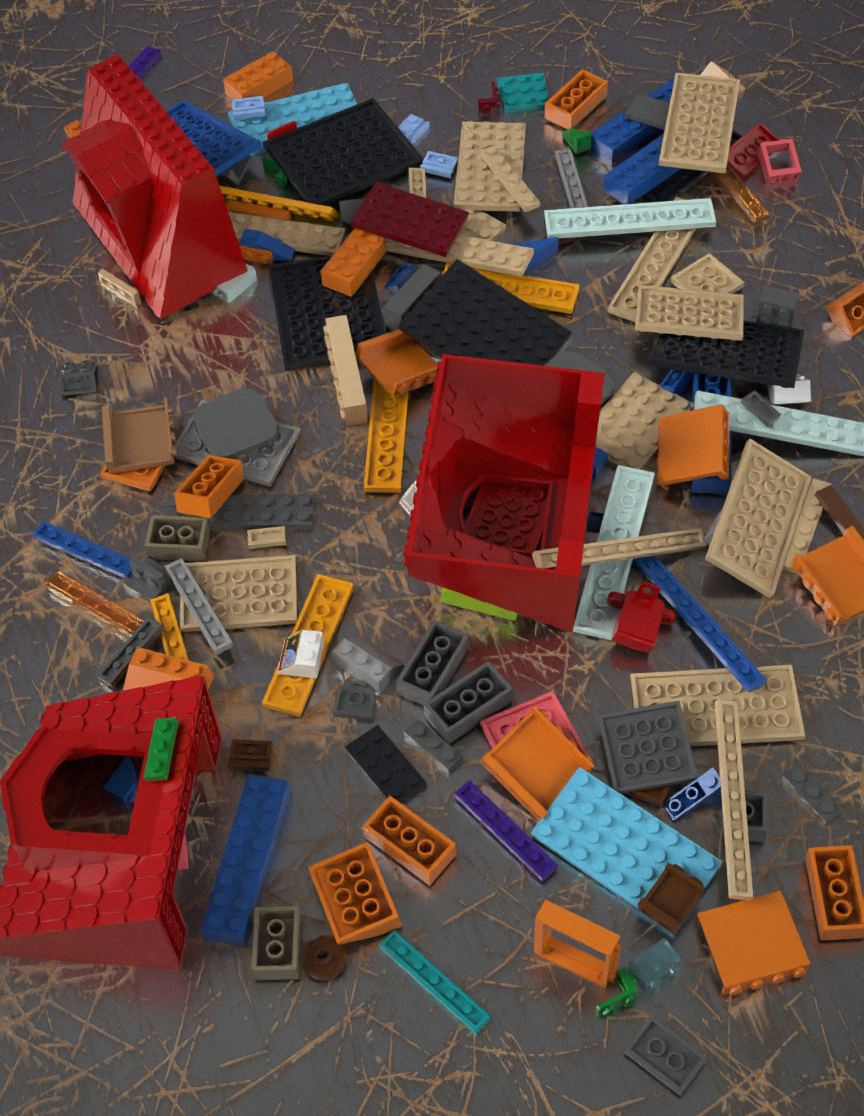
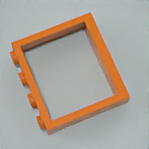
M545 900L535 918L534 953L604 988L607 987L609 981L613 983L617 976L618 961L621 955L619 954L622 945L619 944L620 935ZM552 929L605 954V962L553 937Z

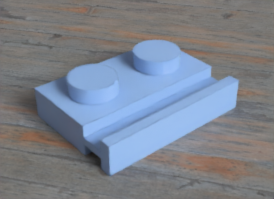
M263 96L232 100L234 120L266 116Z
M410 114L398 128L408 141L413 144L430 127V122H424V119Z
M428 151L420 168H424L426 173L451 178L458 165V158Z

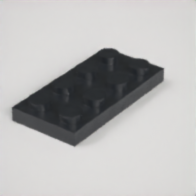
M376 725L345 746V751L385 800L391 796L402 804L427 786V782L379 725Z

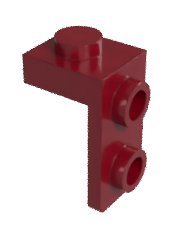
M495 81L492 82V98L478 99V115L497 114V108L500 107V98H497L499 97V89L495 87Z

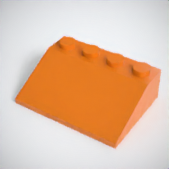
M137 647L129 663L123 691L203 675L209 689L215 676L207 665Z
M368 842L308 867L338 945L383 935L393 929L402 927Z

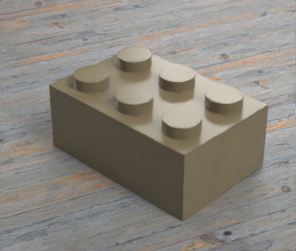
M151 515L145 542L148 557L160 560H179L182 558L183 561L205 562L211 531L208 518Z
M299 906L255 907L252 973L255 980L299 979L301 913Z

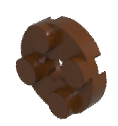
M321 935L313 941L312 939L308 941L301 955L305 972L316 980H334L342 972L346 964V955L342 944L338 945L335 937L329 935ZM324 953H327L329 960L321 962L318 958L319 955L323 956Z

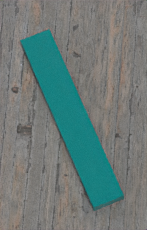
M395 929L379 944V947L475 1035L491 1020L490 1014Z

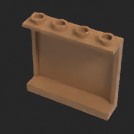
M164 397V405L111 412L109 405L102 406L105 463L109 474L175 464L174 457L177 456L176 445L173 446V442H176L175 432L172 431L175 425L173 417H170V414H173L172 403L168 404L167 397Z

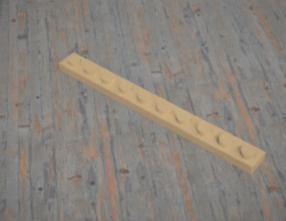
M701 528L584 544L581 566L702 549L707 546V543L703 541L704 535ZM558 548L538 550L532 553L536 568L556 570Z
M718 699L715 702L728 893L731 899L750 901L753 898L738 702Z

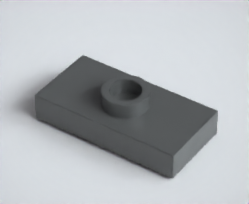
M755 390L740 402L767 427L781 416Z

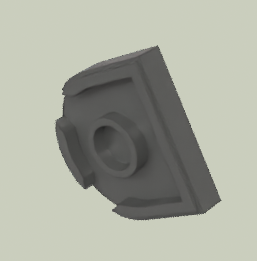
M358 680L350 681L342 688H339L335 697L333 717L373 721L376 706L374 690L366 682Z

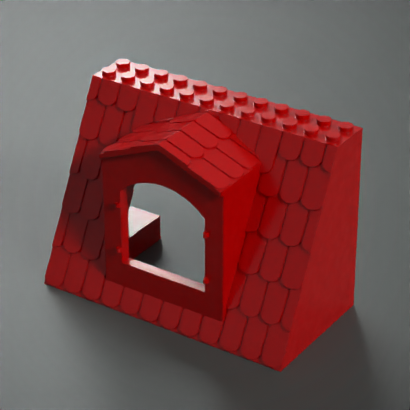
M119 54L111 56L109 59L89 68L85 84L84 112L80 133L61 144L68 151L76 169L73 204L108 249L109 253L114 257L117 264L129 277L140 295L143 296L147 304L152 308L155 315L162 320L217 289L218 285L242 275L248 270L214 168Z
M442 354L441 362L438 361L436 373L438 375L434 379L435 391L431 396L432 408L428 412L429 425H426L425 429L426 442H423L422 446L423 459H420L419 462L420 476L417 475L416 479L417 492H414L413 496L414 509L410 512L411 525L407 529L406 538L408 542L404 546L403 557H405L404 567H407V575L451 591H456L484 603L487 602L502 609L513 611L541 623L544 622L564 631L573 632L605 373ZM489 481L495 482V484L506 483L531 486L537 489H549L541 550L558 548L556 570L536 568L532 557L534 551L499 547L468 535L463 521V511L469 496L480 484Z
M204 675L46 706L45 713L41 715L40 729L34 733L22 753L17 755L0 780L3 809L6 812L11 845L8 847V863L3 868V883L0 885V956L180 970L187 926L175 899L174 887L196 771L216 772L222 738ZM175 717L179 723L168 779L147 782L143 777L155 719ZM99 754L144 757L128 835L72 832L68 830L58 831L50 828L44 813L45 790L52 774L63 761H71Z

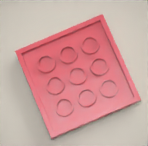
M553 691L479 721V725L493 749L535 706L547 714V719L552 724L555 723L562 729V734L567 739L571 738L577 744V749L582 754L586 753L589 756Z

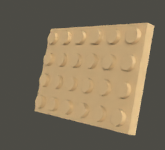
M639 285L635 330L742 341L744 295Z
M634 372L600 410L596 447L609 453L608 465L615 469L620 465L643 470L659 451L657 442L659 441L658 425H660V417L692 411L693 403L661 388L658 384Z
M295 555L185 563L224 629L296 624L298 609ZM180 596V631H201Z

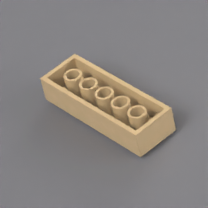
M347 315L325 318L326 326H323L324 338L328 349V358L331 363L330 367L334 378L335 391L337 392V401L340 406L341 420H345L346 427L368 423L366 401Z

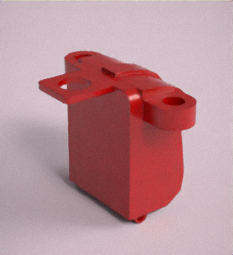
M643 581L637 592L628 590L625 594L613 591L608 594L607 604L619 609L612 640L620 645L641 652L651 651L656 642L660 623L670 625L674 623L675 612L664 608V602L657 599L661 587ZM651 588L654 590V593H647L643 589Z

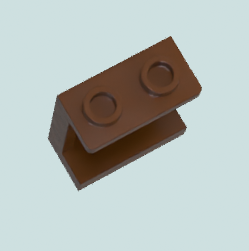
M667 863L665 870L646 897H642L638 903V911L675 936L704 894L705 887L698 878L686 875L684 869L679 865Z

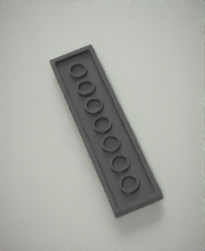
M167 495L164 516L200 517L177 512L175 495ZM230 495L211 519L208 518L210 530H252L285 526V529H313L315 495Z

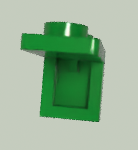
M574 127L562 132V136L576 154L591 149L592 134L589 130L580 133Z
M262 158L264 169L277 174L276 182L278 188L284 189L286 185L290 184V180L273 159Z
M626 967L618 970L616 976L624 993L597 1005L595 1012L597 1017L602 1015L605 1017L616 1011V1008L622 1005L624 1007L630 1006L636 1001L638 996L637 981L632 972L628 973Z

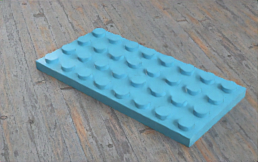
M343 83L265 102L266 116L234 120L233 111L228 112V117L233 127L260 141L261 147L254 153L249 154L253 156L267 152L263 147V141L267 140V132L292 121H295L297 128L357 105V102L348 83Z
M580 767L547 810L548 814L538 822L530 833L534 839L637 909L638 903L642 897H646L665 870L667 863L679 865L684 869L686 875L689 877L694 876L701 880L705 888L723 863V861Z

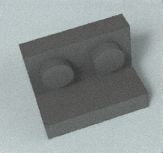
M133 557L129 561L132 574L123 582L124 588L151 603V599L162 596L173 584L165 567L149 557L144 561Z

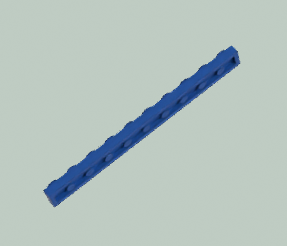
M655 555L633 558L632 561L653 585L661 587L660 593L748 693L765 685L766 679Z

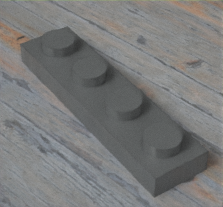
M147 617L102 668L97 677L109 686L114 687L128 671L129 663L137 647L147 649L164 630L162 624Z

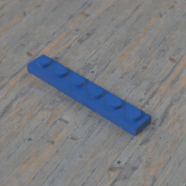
M42 521L32 534L34 539L125 579L132 574L129 563L131 558L50 523Z

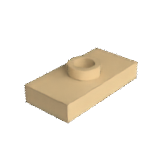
M285 526L247 530L249 549L287 545Z

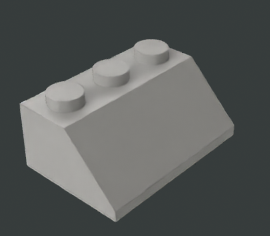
M360 635L345 637L332 650L333 663L357 680L366 682L378 694H381L405 667L403 663Z

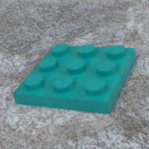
M543 73L497 78L504 114L545 109V103L550 97Z

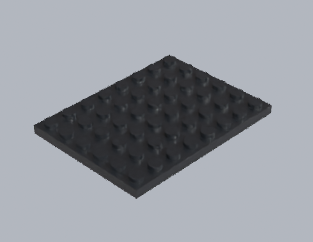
M374 98L263 141V147L307 203L323 206L372 186L376 182L379 183L408 171L409 168L420 166L424 160Z
M332 256L269 265L285 371L331 364L324 338L323 326H326L325 318L347 315L355 352L358 343L386 334L373 270L353 296L350 297L322 285L320 271Z
M458 259L455 260L398 327L399 330L441 357L442 354L541 366H544L554 358L572 334L570 330Z
M743 320L742 341L669 333L660 334L657 332L648 365L656 368H670L674 371H688L693 374H707L711 377L720 376L730 380L739 379L745 382L794 388L804 329Z

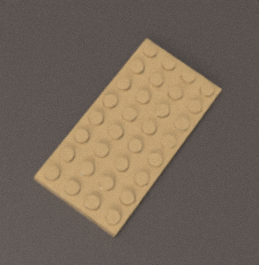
M686 73L675 74L659 166L726 173L740 79Z
M462 122L453 207L462 210L520 212V205L481 158L480 150L495 146L522 179L526 123Z
M749 439L743 449L705 559L765 596L772 597L778 584L811 476L752 439Z
M792 665L755 667L766 679V683L750 693L745 690L727 668L630 674L634 708L680 701L690 746L718 745L715 702L718 699L738 702L741 743L805 739Z

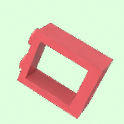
M793 139L760 143L758 156L766 186L799 181L802 171ZM788 151L792 168L772 170L768 153Z

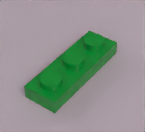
M175 717L155 719L143 777L147 782L168 779L179 723Z

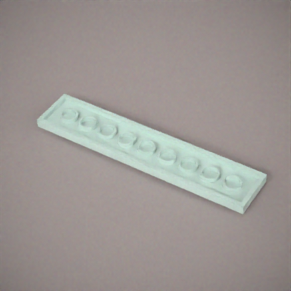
M711 198L544 210L547 238H571L716 227Z
M698 390L695 394L694 410L720 404L728 410L730 431L864 456L863 422L771 405L781 416L767 427L740 403L742 399Z
M620 465L617 466L597 542L639 536L655 473ZM633 559L590 565L573 632L612 640L619 609L607 604L608 594L613 591L624 594Z

